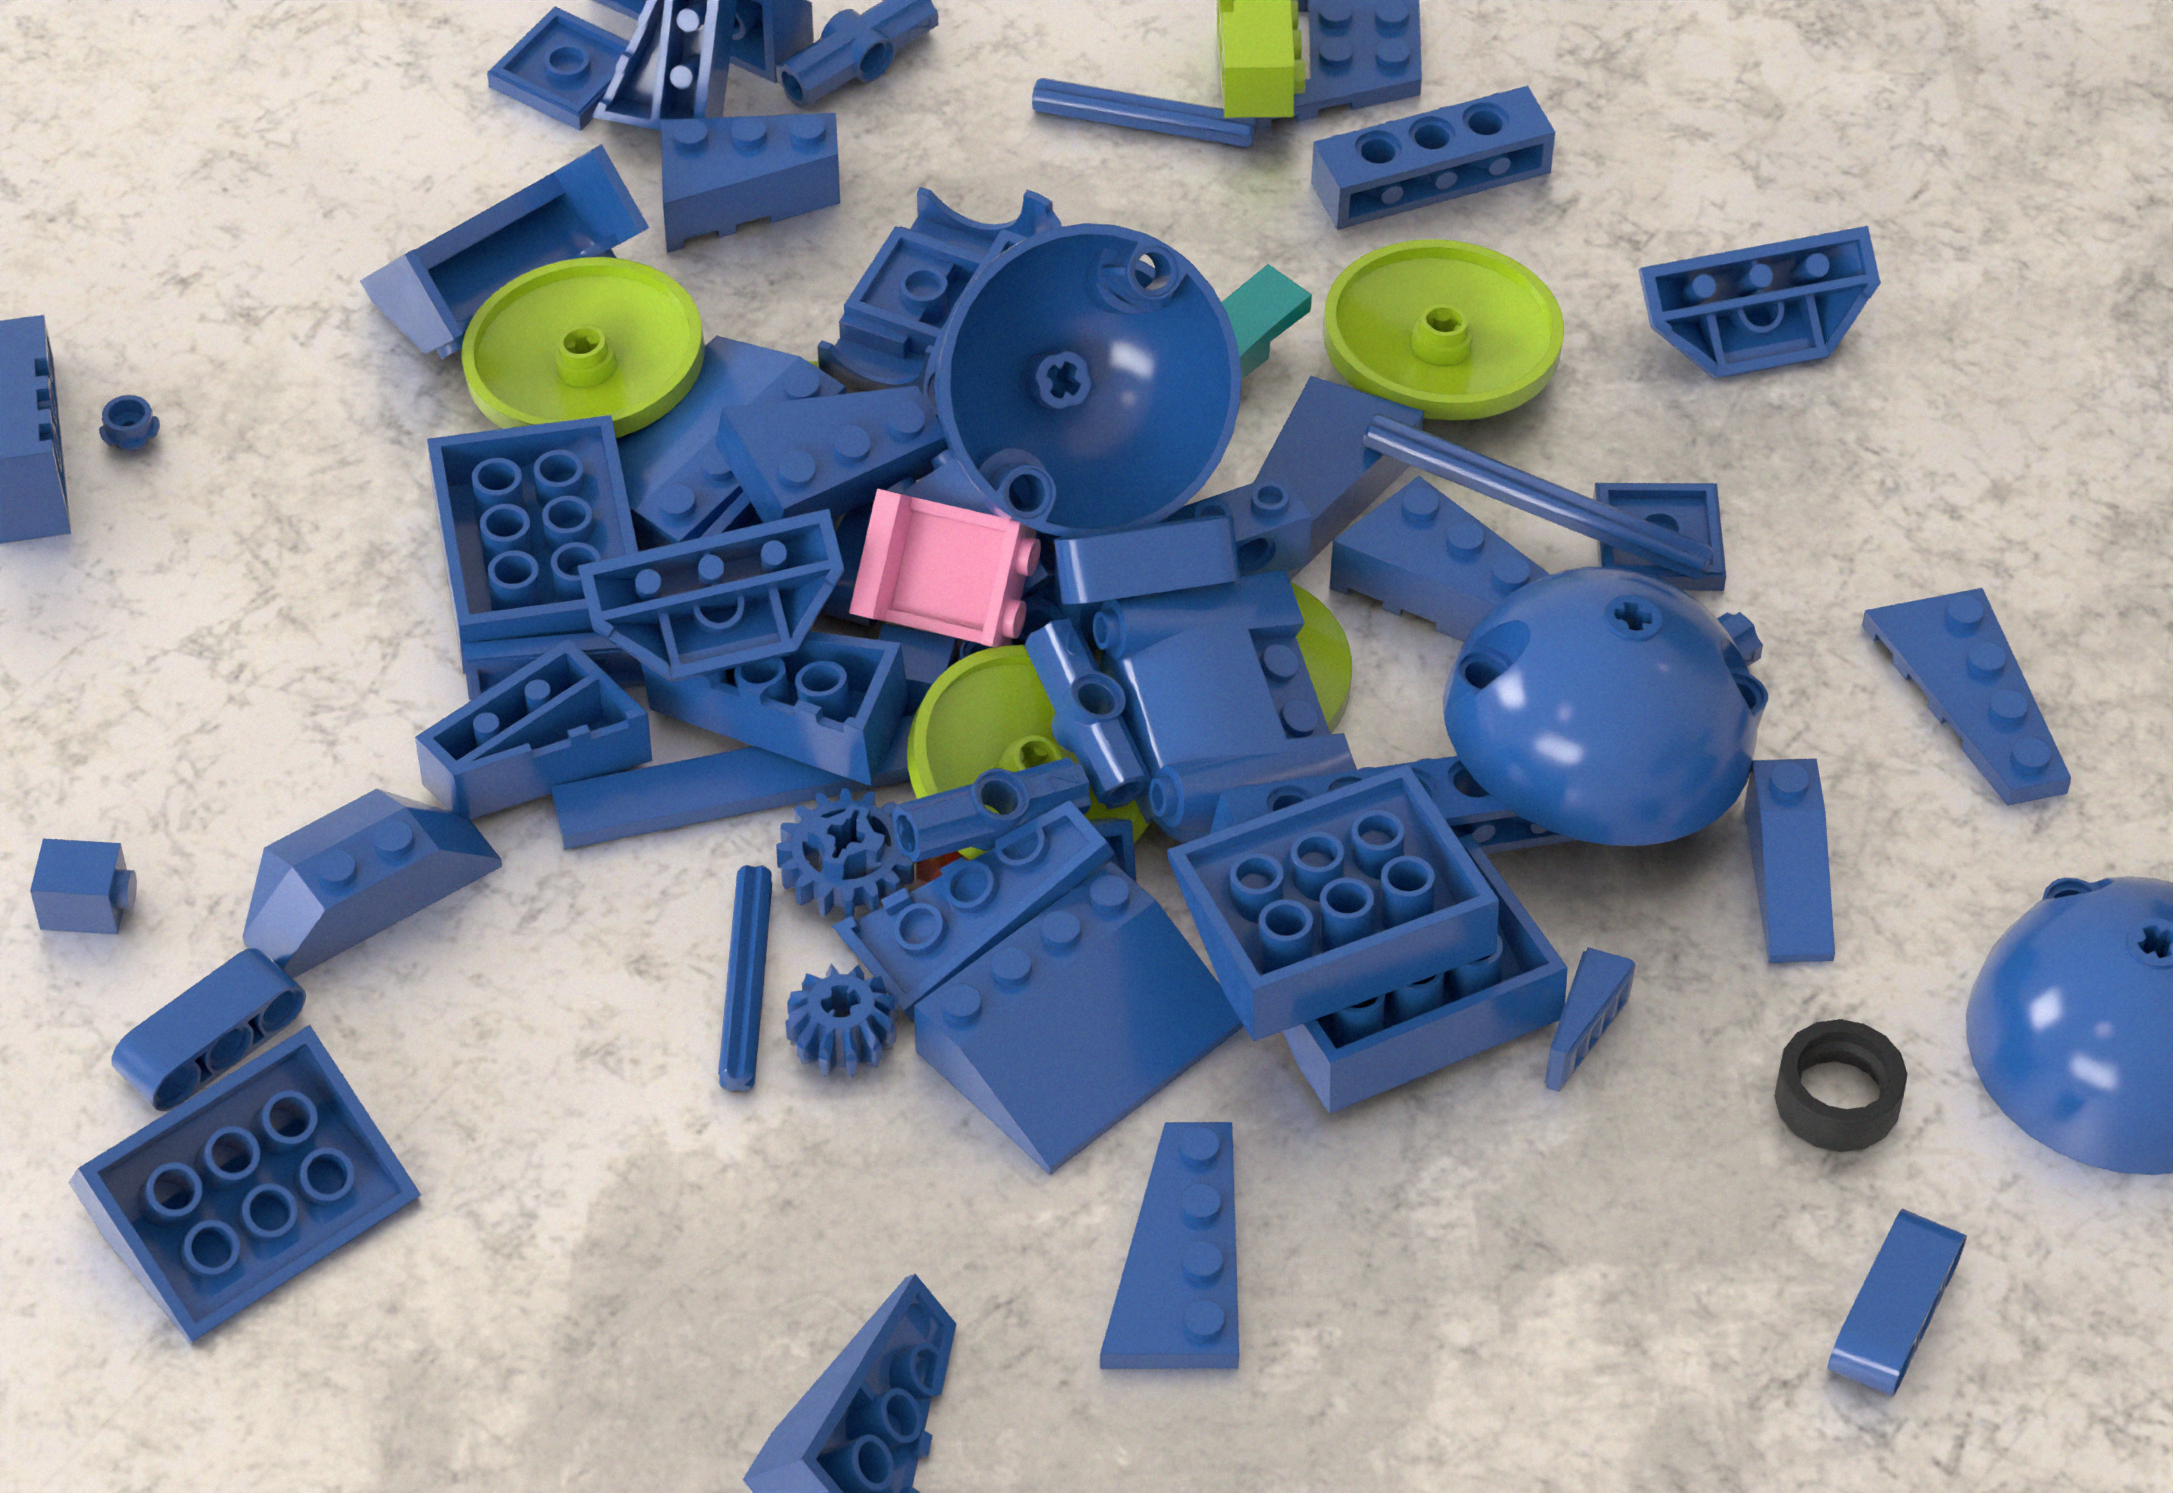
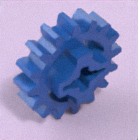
M842 788L839 801L830 802L822 792L816 794V808L812 811L798 804L794 808L795 823L782 822L780 826L781 843L776 844L777 868H781L784 889L796 887V902L800 906L811 902L813 899L818 900L819 915L826 916L833 906L842 907L845 918L851 915L854 916L855 906L864 905L870 913L879 909V898L882 896L887 897L900 890V883L912 884L914 881L915 863L910 857L902 856L894 839L892 813L898 804L892 801L879 808L875 803V792L868 791L861 801L852 800L849 788Z

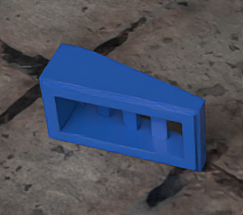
M1589 947L1587 951H1583L1550 1048L1545 1077L1548 1089L1560 1092L1628 1002L1636 966L1633 960Z

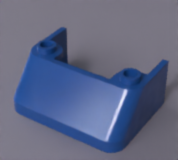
M601 144L419 248L402 255L360 280V283L371 302L424 354L436 349L441 359L462 348L465 332L477 310L491 295L508 282L531 270L564 260L588 257L617 258L612 248L647 230L649 226Z

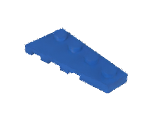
M1983 588L1865 610L1862 627L1873 641L1881 639L1893 654L1891 663L1905 680L1912 678L1929 698L1927 707L1941 724L1947 722L1963 740L1961 747L1963 752L2007 806L2068 794L2071 776Z
M1069 800L995 839V848L969 861L961 857L940 868L942 876L910 893L904 887L881 899L883 907L857 921L851 915L832 925V927L873 977L882 976L883 983L887 986V993L894 996V1001H896L899 1008L913 1022L915 1020L914 1005L1066 895L1114 855L1115 852L1105 838Z

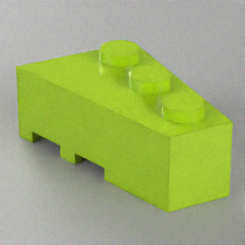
M1217 0L1216 31L1224 118L1293 117L1294 94L1305 93V62L1302 59L1301 30H1298V1Z

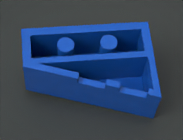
M647 0L637 20V28L626 51L621 54L614 69L616 72L604 98L599 101L592 117L661 131V120L723 117L737 0Z
M836 112L661 120L662 195L667 253L683 249L685 239L716 231L719 238L737 233L736 225L768 216L770 222L774 223L840 204Z
M1418 476L1333 540L1329 589L1346 596L1351 589L1382 601V610L1400 617L1405 610L1435 622L1437 632L1465 642L1473 628L1510 593L1532 581L1551 574L1422 477Z
M569 638L415 736L422 785L448 811L469 820L551 794V786L610 775L653 761L648 713Z

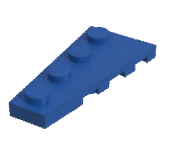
M1165 1122L1101 1348L1100 1369H1238L1239 1327L1232 1122Z

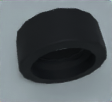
M1843 1019L1821 1021L1797 1032L1783 1049L1774 1097L1781 1119L1796 1136L1815 1147L1839 1152L1865 1149L1884 1139L1897 1123L1908 1073L1901 1052L1886 1035L1863 1023ZM1838 1062L1853 1065L1869 1074L1880 1087L1879 1098L1865 1107L1844 1109L1829 1106L1814 1098L1801 1084L1802 1073L1822 1063Z

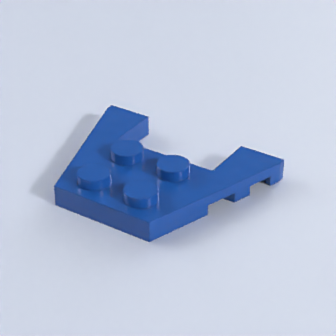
M1297 0L1298 12H1308L1309 79H1305V93L1294 94L1293 115L1296 114L1295 117L1298 122L1318 118L1319 109L1349 103L1351 110L1421 95L1422 67L1419 0ZM1256 117V131L1271 128L1272 119L1282 117Z

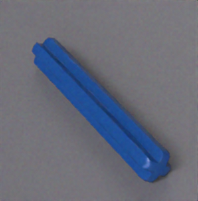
M1047 78L1038 79L1032 93V108L1040 113L1244 148L1252 146L1256 135V117L1224 118L1222 108Z
M744 865L737 871L718 1069L720 1076L719 1084L727 1091L737 1089L745 1092L755 1085L772 895V873L770 869L763 865L757 867Z

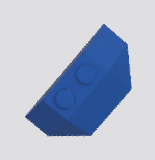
M1868 226L1638 269L1651 329L1713 379L1830 357L1868 299L1872 297L1881 284Z
M825 509L578 565V572L592 629L668 681L675 682L796 654L843 575L844 565L830 511Z
M375 789L264 847L242 936L244 945L247 949L254 947L261 949L294 979L501 868L502 860L471 820L461 818L459 815L445 809Z

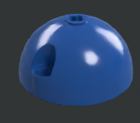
M1082 223L1056 227L1018 242L994 257L971 279L955 302L942 331L936 356L934 391L938 418L948 448L963 474L984 496L985 504L990 511L997 517L1019 521L1040 532L1066 537L1155 524L1182 508L1205 485L1222 460L1233 435L1239 411L1242 373L1238 344L1229 316L1213 287L1188 259L1169 245L1143 232L1117 225ZM1143 255H1147L1155 266L1154 279L1146 288H1143L1135 277L1137 261ZM1115 295L1119 296L1120 298H1122L1123 300H1125V301H1127V302H1124V301H1122V300H1119ZM1049 369H1058L1056 377L1063 382L1060 390H1051L1053 382L1046 377ZM1023 475L1027 480L1030 496L1024 506L1016 509L1009 499V488L1016 477Z
M1582 567L1567 569L1545 576L1510 593L1473 628L1451 667L1444 688L1443 714L1450 741L1465 768L1481 787L1508 806L1512 812L1521 818L1548 831L1580 841L1611 846H1643L1673 841L1698 832L1719 819L1737 801L1750 775L1758 727L1768 702V692L1762 682L1749 673L1738 647L1715 615L1697 599L1670 583L1637 571L1615 567Z
M2132 876L2105 878L2091 883L2078 878H2060L2053 881L2046 887L2042 900L2013 923L1993 945L1971 989L1966 1011V1037L1973 1066L1986 1091L2003 1113L2029 1136L2053 1151L2089 1166L2118 1173L2143 1175L2173 1173V882Z

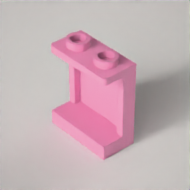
M877 489L849 613L977 642L990 647L1010 646L1012 638L1016 639L1019 637L1025 623L1026 603L1021 601L1026 576L1034 574L1040 557L1041 543L1039 539L1035 538L1037 530L1019 521L1003 519L989 514Z

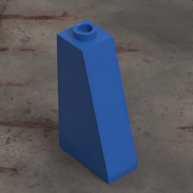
M1310 376L1254 482L1284 472L1286 473L1312 515L1309 563L1411 466L1369 449L1363 444L1366 427L1373 415L1380 413L1423 430L1424 411ZM1305 566L1287 572L1289 581Z

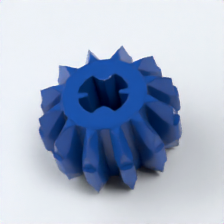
M831 963L826 971L825 978L822 979L806 973L805 979L802 982V990L790 992V998L787 1002L788 1020L785 1021L786 1036L790 1040V1045L796 1046L797 1056L800 1058L802 1065L819 1061V1069L825 1077L835 1067H845V1070L853 1078L858 1070V1063L862 1062L878 1068L879 1062L882 1059V1050L893 1049V1044L897 1038L895 1022L898 1020V1006L896 1001H894V996L887 995V986L883 983L882 976L865 980L864 972L859 964L849 974H839L838 970Z

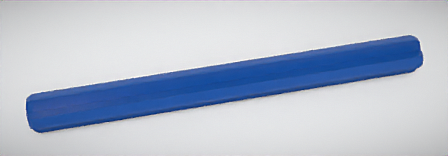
M1374 414L1366 427L1363 444L1369 449L1691 579L1701 580L1711 561L1713 549L1709 545L1383 414Z

